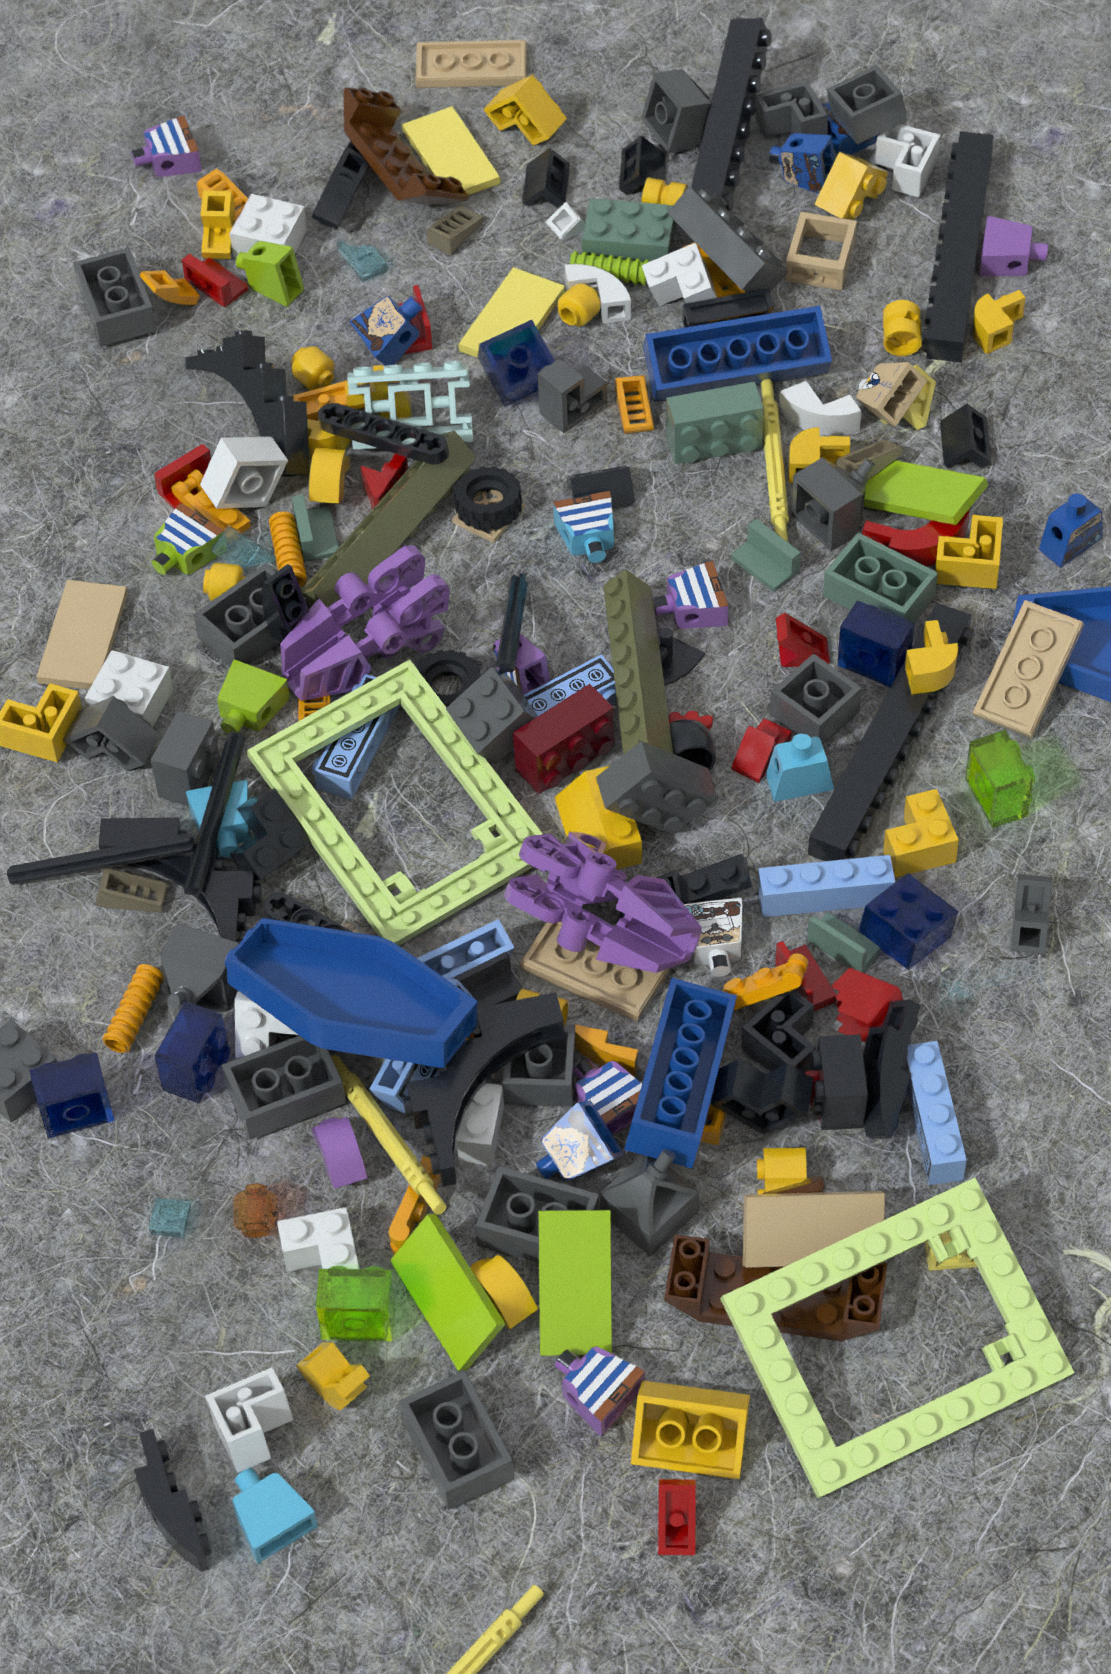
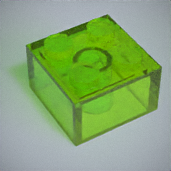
M1006 730L970 741L965 780L991 827L995 828L1028 817L1030 802H1032V786L1035 783V774L1031 766L1025 765L1021 758L1018 743L1015 740H1011Z
M343 1266L319 1269L316 1313L321 1340L393 1341L395 1297L391 1270H384L380 1267L348 1269Z

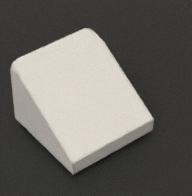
M565 202L546 221V224L561 241H564L583 232L585 221Z

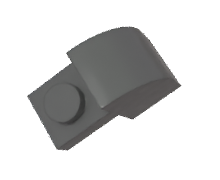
M1018 874L1013 912L1011 951L1045 954L1052 877Z

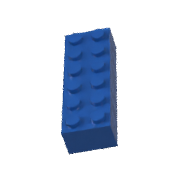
M821 306L645 334L643 343L654 402L666 400L667 397L755 382L758 385L766 379L777 382L828 373L832 363Z
M671 977L624 1150L657 1159L662 1150L667 1149L675 1155L672 1161L673 1164L693 1168L737 995Z

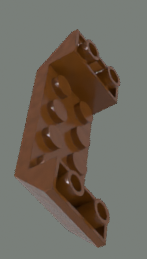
M345 87L343 91L344 132L397 201L445 206L469 199L470 196L457 178L452 176L447 178L426 173L424 166L411 154V149L400 140L393 126L402 110L390 93L385 91H369L362 87L358 89Z
M675 1234L664 1301L699 1322L733 1326L720 1298L785 1266L746 1268L743 1266V1257L711 1253L710 1239ZM882 1262L772 1314L780 1333L844 1341L878 1331L880 1328L887 1263Z

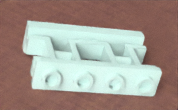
M461 361L444 362L443 367H432L431 363L414 364L412 369H402L401 365H387L381 371H372L371 367H357L353 369V372L348 373L349 395L364 394L365 412L371 414L375 412H390V420L439 435L455 430L464 442H473L471 413L456 414L454 388L469 387L468 365H462ZM460 377L458 379H448L449 396L431 397L430 380L418 381V379ZM399 381L397 383H388V400L371 401L370 384L358 385V383ZM424 390L426 416L396 418L395 392ZM450 408L451 424L463 423V425L421 427L433 425L432 409ZM355 423L351 426V428L359 429L363 427L365 423ZM380 431L376 434V436L384 437L388 435L390 431ZM408 438L401 444L409 445L414 443L416 439ZM352 440L353 449L376 448Z

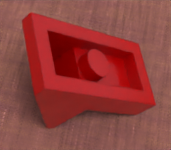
M394 454L390 462H386L383 465L381 472L365 466L360 467L362 485L372 509L408 470L407 457Z
M785 612L776 617V636L779 643L782 667H799L812 654H815L826 663H830L827 637Z
M765 718L757 728L749 726L743 736L731 770L760 783L766 775L774 747L777 744L789 742L792 731Z
M659 1479L658 1555H695L696 1479Z

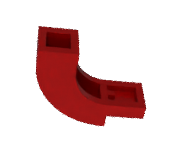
M970 509L956 525L931 520L925 526L913 530L895 529L866 520L862 535L928 567L936 564L939 536L965 537L968 530Z

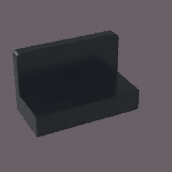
M642 135L624 147L621 152L619 190L626 195L641 185H645L648 177L664 180L665 153Z
M551 148L530 161L526 167L522 203L528 206L538 198L543 197L557 209L566 202L570 162Z
M965 404L940 421L943 462L947 468H951L965 458L981 468L991 463L986 416L969 404Z
M624 465L566 476L568 488L572 490L573 498L610 491L612 507L635 503L631 472L628 466Z
M507 952L452 978L459 980L478 1001L477 1008L514 1001L520 990L523 989L511 971L510 956Z

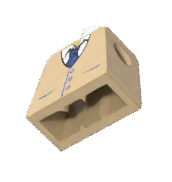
M909 362L882 363L875 367L868 379H863L860 382L856 399L874 416L896 427L927 380Z

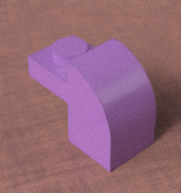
M347 1117L341 1119L329 1118L320 1122L319 1126L311 1128L314 1140L321 1151L327 1176L334 1189L367 1178L361 1153Z

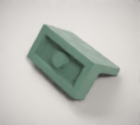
M304 494L292 496L293 511L304 562L330 558L339 548L330 507L326 506L307 510Z
M755 519L748 525L747 541L731 553V559L770 590L776 591L800 572L801 552L758 519Z
M828 912L821 920L813 916L808 922L807 941L848 968L864 973L881 954L880 945Z

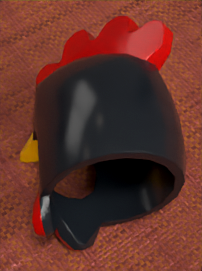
M689 711L684 716H681L679 712L670 713L668 717L673 754L704 766L710 771L716 760V747L709 731L713 726V717L710 715L699 717L697 711Z

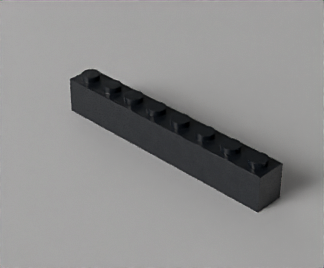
M763 18L730 20L691 187L698 190L704 188L712 195L714 192L720 195L727 202L725 208L729 212L734 207L733 194L735 186H738L740 181V164L745 160L744 147L746 139L750 137L751 116H754L756 112V94L761 90L760 77L762 70L766 68L767 47L772 42L771 31L767 29Z

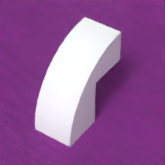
M565 265L566 291L577 283L586 284L597 291L601 302L600 315L602 324L631 320V299L629 293L615 276L589 265Z
M807 381L780 391L779 412L798 428L806 430L820 427V435L828 436L846 435L860 431L861 410L850 395L823 405Z

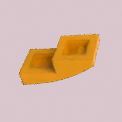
M165 270L141 271L140 277L160 298L176 304H197L200 295L185 278L172 279Z
M575 1024L577 1051L601 1067L610 1061H615L632 1076L636 1077L638 1070L637 1049L609 1044L608 1031Z

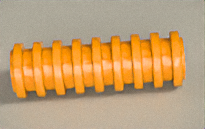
M277 512L268 521L277 569L279 571L287 564L292 566L299 587L302 588L307 582V576L295 516L290 512Z
M141 964L136 968L132 982L129 983L128 990L125 991L124 998L121 999L119 1007L115 1011V1016L112 1017L111 1024L106 1029L107 1033L102 1038L104 1044L109 1049L119 1053L130 1051L131 1044L136 1039L135 1035L139 1033L140 1026H142L144 1018L148 1014V1009L151 1008L152 1001L156 998V993L161 987L160 984L165 979L163 973L158 968L149 964Z

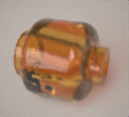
M257 1183L248 1184L245 1186V1190L234 1195L233 1225L237 1230L241 1231L243 1236L249 1238L266 1237L271 1230L277 1227L278 1197L274 1192L266 1190L265 1185Z

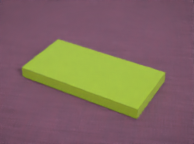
M894 460L867 481L863 507L956 525L987 488L988 483L986 477Z
M539 1210L540 1356L561 1355L567 1349L575 1355H586L592 1347H599L612 1354L610 1210Z
M427 1214L390 1261L457 1370L466 1371L506 1324L436 1214Z

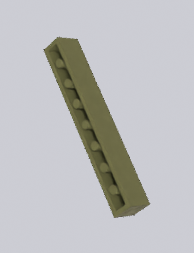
M455 430L441 434L447 441L449 449L448 458L436 465L416 460L302 588L301 592L303 597L306 598L308 609L312 607L318 598L326 607L339 601L341 598L335 592V584L340 577L347 573H356L367 584L370 572L401 549L400 545L402 542L417 533L419 530L417 525L436 511L435 505L437 502L452 493L454 490L452 485L457 480H460L461 476L469 473L471 470L469 466L477 457Z
M625 569L603 586L623 755L640 741L673 754L651 586Z

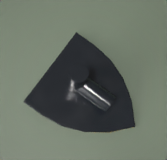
M664 628L661 631L657 629L664 686L686 676L705 655L704 652L674 638L673 631L669 628Z

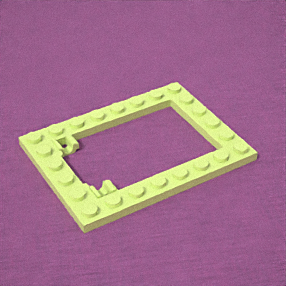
M410 659L247 750L248 758L271 789L276 788L315 850L377 935L394 942L398 946L509 882L510 879L533 868V866L520 858L519 852L525 837L541 835L542 832L487 760L475 752L447 712L446 706ZM399 704L402 705L488 819L471 830L475 840L482 842L485 853L470 864L417 893L412 883L401 871L384 881L380 879L296 764V762ZM495 830H496V831L498 832V834L500 835V836H498V837H496V838H495V837L493 836V834L491 833V832H493V831H495ZM398 887L401 893L394 897L390 891Z
M976 1178L774 1271L720 1298L817 1498L1075 1373ZM948 1232L952 1241L944 1245L939 1235ZM928 1241L938 1263L967 1251L970 1259H974L1006 1323L1004 1326L1009 1334L982 1348L993 1372L836 1447L772 1314ZM1009 1352L1014 1362L1005 1365L1000 1356Z

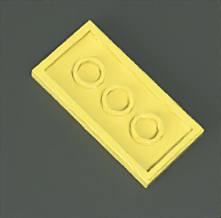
M453 106L402 124L403 133L430 174L447 178L452 176L457 178L468 195L500 184V176Z
M513 267L459 342V351L511 370L557 305L560 297L565 293V286Z

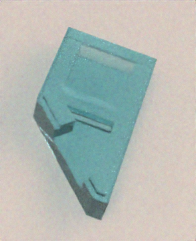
M344 241L337 242V250L362 282L388 272L386 262L373 246L361 245V247L346 245Z
M229 524L211 548L214 554L229 564H236L241 567H248L249 565L262 562H274L275 560L274 554Z

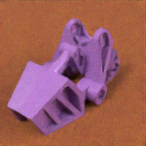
M404 546L376 566L368 576V584H365L353 572L340 577L334 589L341 599L326 607L318 598L309 609V612L301 618L280 643L283 678L287 679L289 688L301 701L352 691L356 684H360L364 674L369 675L372 667L366 659L378 653L386 659L393 656L403 646H407L422 654L429 652L439 644L445 627L439 620H432L431 616L448 610L450 589L437 574L424 578L425 557L416 546ZM389 575L386 580L379 583L383 577ZM372 607L374 609L372 618L367 623L366 629H364L368 636L355 644L341 627ZM433 635L431 640L421 645L425 637Z
M569 831L566 844L560 843L551 833L525 837L519 856L527 864L543 872L549 871L547 883L537 874L515 877L509 880L504 897L511 905L548 923L562 922L557 937V943L561 947L569 951L581 952L585 949L587 941L590 940L600 946L596 960L654 973L690 960L699 943L702 927L665 879L636 875L626 883V874L615 870L616 861L603 853L606 844L599 838L587 833ZM587 844H591L596 848L589 847ZM618 900L615 909L625 913V916L620 918L614 927L587 910L582 909L583 904Z

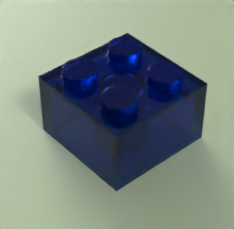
M532 319L480 343L477 356L504 407L538 392V373L545 366L555 362Z
M857 600L840 626L837 665L887 687H891L906 659L907 650L912 648L914 624L903 617L894 616L878 609L874 605H868Z
M907 873L865 905L858 932L871 940L907 970H910L951 938L959 911Z
M187 1001L184 1002L154 1055L163 1091L198 1104L205 1093H210L215 1083V1074L220 1065L222 1066L227 1063L231 1048L228 1046L227 1030L224 1027L222 1014Z
M97 1052L79 1054L69 1060L58 1063H45L38 1068L29 1070L48 1139L115 1121Z

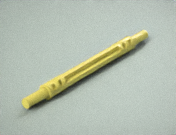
M766 379L761 382L764 408L763 439L771 523L775 526V533L788 542L787 523L789 522L778 403L774 400L773 382L770 379Z
M338 1055L331 1056L343 1082L344 1093L415 1193L422 1195L436 1215L442 1214L447 1206L433 1188L434 1182L358 1076L348 1070Z
M533 1584L510 1610L505 1609L446 1674H477L515 1631L522 1625L521 1620L544 1596L543 1591Z

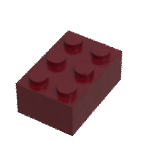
M591 684L586 685L513 732L515 770L538 794H541L548 788L556 787L562 779L573 772H579L588 762L598 756L607 754L614 746V707Z

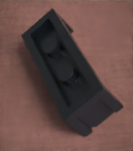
M769 288L683 304L682 323L685 328L771 314V311L774 310V304Z

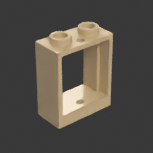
M800 212L786 259V270L788 272L785 276V281L842 290L856 242L857 221ZM804 236L843 242L839 261L799 254Z

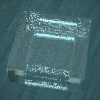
M156 1198L149 1225L150 1234L185 1238L191 1211L190 1202Z

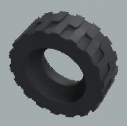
M493 466L473 469L466 475L461 476V479L455 484L454 499L456 513H458V518L465 522V525L468 527L471 526L476 530L482 529L485 531L498 530L503 526L510 525L514 519L516 520L519 517V512L522 511L520 482L512 472L509 473L506 469H499ZM490 490H496L503 495L501 501L490 505H481L473 501L474 496L480 491L490 492Z
M439 650L436 653H430L423 660L421 659L416 667L430 687L435 678L443 675L458 676L462 680L463 685L459 692L450 695L436 693L446 708L481 677L478 664H475L474 659L466 656L463 652H455V650Z

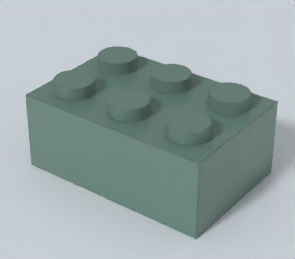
M590 198L582 236V252H587L588 255L596 253L597 256L605 254V257L614 255L616 259L618 256H623L624 260L627 257H631L632 261L639 258L641 262L645 260L651 262L670 254L675 235V221L667 212L673 205Z
M755 382L666 398V438L674 464L721 457L739 452H749L762 448L764 408Z
M857 533L824 572L823 596L903 637L935 597L938 572Z

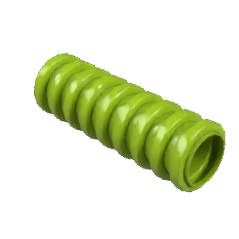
M574 250L571 254L570 264L593 266L612 274L619 281L624 280V283L632 281L633 284L641 282L642 285H647L642 265L650 262L649 260L641 262L639 258L632 261L631 257H627L624 260L623 256H618L616 259L614 255L605 257V254H600V256H597L596 253L588 255L587 252L579 254L577 250Z

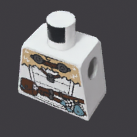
M742 898L684 904L702 927L699 943L691 957L693 964L697 966L710 965L711 974L715 977L728 975L731 972L730 962L741 959Z

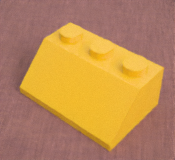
M605 766L583 772L554 797L566 838L569 831L587 833L599 838L606 844L603 853L616 861L615 870L642 864V840L635 820L605 809L596 779L599 774L609 767ZM587 844L589 847L596 848L591 844Z
M642 1380L637 1396L630 1464L740 1479L750 1395Z

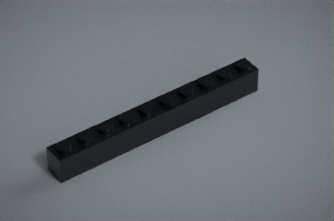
M960 131L958 143H952L951 159L955 160V163H949L948 179L952 180V183L946 182L944 200H949V203L943 202L941 220H946V224L940 223L938 240L943 241V244H937L935 261L940 262V264L933 266L932 282L937 284L936 286H930L928 303L933 304V307H927L925 325H930V329L924 328L922 346L927 347L926 359L962 363L992 156L993 134Z
M936 603L927 621L938 620L941 632H946L948 644L957 643V668L962 656V647H968L973 637L974 629L970 628L972 615ZM925 625L911 649L925 648L923 642ZM906 659L809 836L808 855L823 861L850 859V857L856 858L861 846L860 838L862 834L870 832L874 822L873 814L875 810H881L887 797L886 789L889 785H895L899 776L900 768L898 767L901 761L907 762L913 745L911 743L913 739H919L923 732L926 714L932 715L937 704L936 696L938 692H944L947 687L946 685L942 689L933 692L911 694L905 671Z

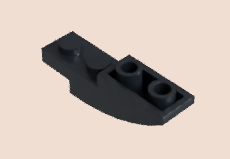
M351 140L344 149L311 218L319 221L321 224L335 230L338 229L370 166Z
M289 564L263 582L261 599L266 622L271 636L281 643L309 610L292 566Z
M742 854L683 876L677 870L656 877L665 879L683 904L726 899V896L752 887L747 859ZM620 911L621 918H624L625 913Z
M912 1000L890 1001L883 1026L871 1027L868 1032L863 1054L868 1093L863 1124L866 1137L870 1139L892 1138L893 1132L898 1126V1116L903 1100L908 1094L911 1073L901 1069L908 1055V1044L912 1032L917 1026V1016L921 1006Z
M153 1429L140 1432L139 1435L148 1465L134 1469L144 1503L156 1526L170 1545L187 1562L201 1572L209 1570L205 1556L211 1555L212 1552L207 1534H198L196 1523L203 1520L197 1500L189 1502L186 1489L178 1491L174 1473L166 1474L163 1463L170 1461L165 1441H157Z

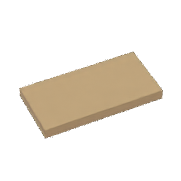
M526 40L417 42L416 88L510 86L526 78Z
M74 580L66 581L36 676L38 684L49 685L51 683L63 687L90 689L111 652L128 595L126 586Z
M1025 600L972 712L973 715L1026 737L1033 738L1084 627L1083 621Z
M546 922L521 960L520 969L638 1022L667 977L669 968L654 973L596 960L600 946L590 940L587 941L583 951H569L557 943L562 922Z
M882 1191L744 1195L743 1266L746 1268L787 1266L883 1221L885 1193Z

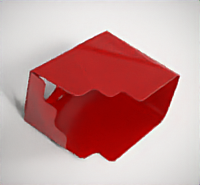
M849 968L831 985L833 989L839 991L836 996V1000H838L836 1006L840 1013L836 1020L843 1023V1025L838 1029V1032L845 1035L860 1034L861 1041L865 1043L871 1027L883 1026L890 1001L904 1000L901 990L897 986L853 968Z

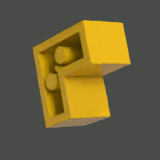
M530 75L501 89L483 109L499 131L516 124L533 146L549 139L567 119L558 104L552 100L534 75Z
M839 152L814 205L839 218L854 220L862 212L865 196L876 199L883 192L887 184L886 177L888 172L861 158Z
M972 515L969 539L939 536L935 570L938 572L937 584L997 588L1003 517Z
M49 683L36 707L7 699L0 711V746L58 762L67 746L63 738L78 711L82 710L79 692Z
M933 789L906 796L904 809L906 825L885 830L883 853L891 857L894 878L956 863L959 839L938 790Z

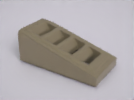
M460 205L427 229V242L429 245L452 255L484 221V216Z
M883 439L838 458L836 463L837 466L851 473L853 469L857 470L865 458H868L875 463L874 468L867 476L870 480L901 456L903 448Z
M104 868L95 905L112 909L161 913L169 883L111 868ZM110 887H114L117 889L116 891L110 890ZM123 888L130 889L129 894L122 893ZM136 890H143L142 897L135 896ZM150 891H156L154 901L148 899Z

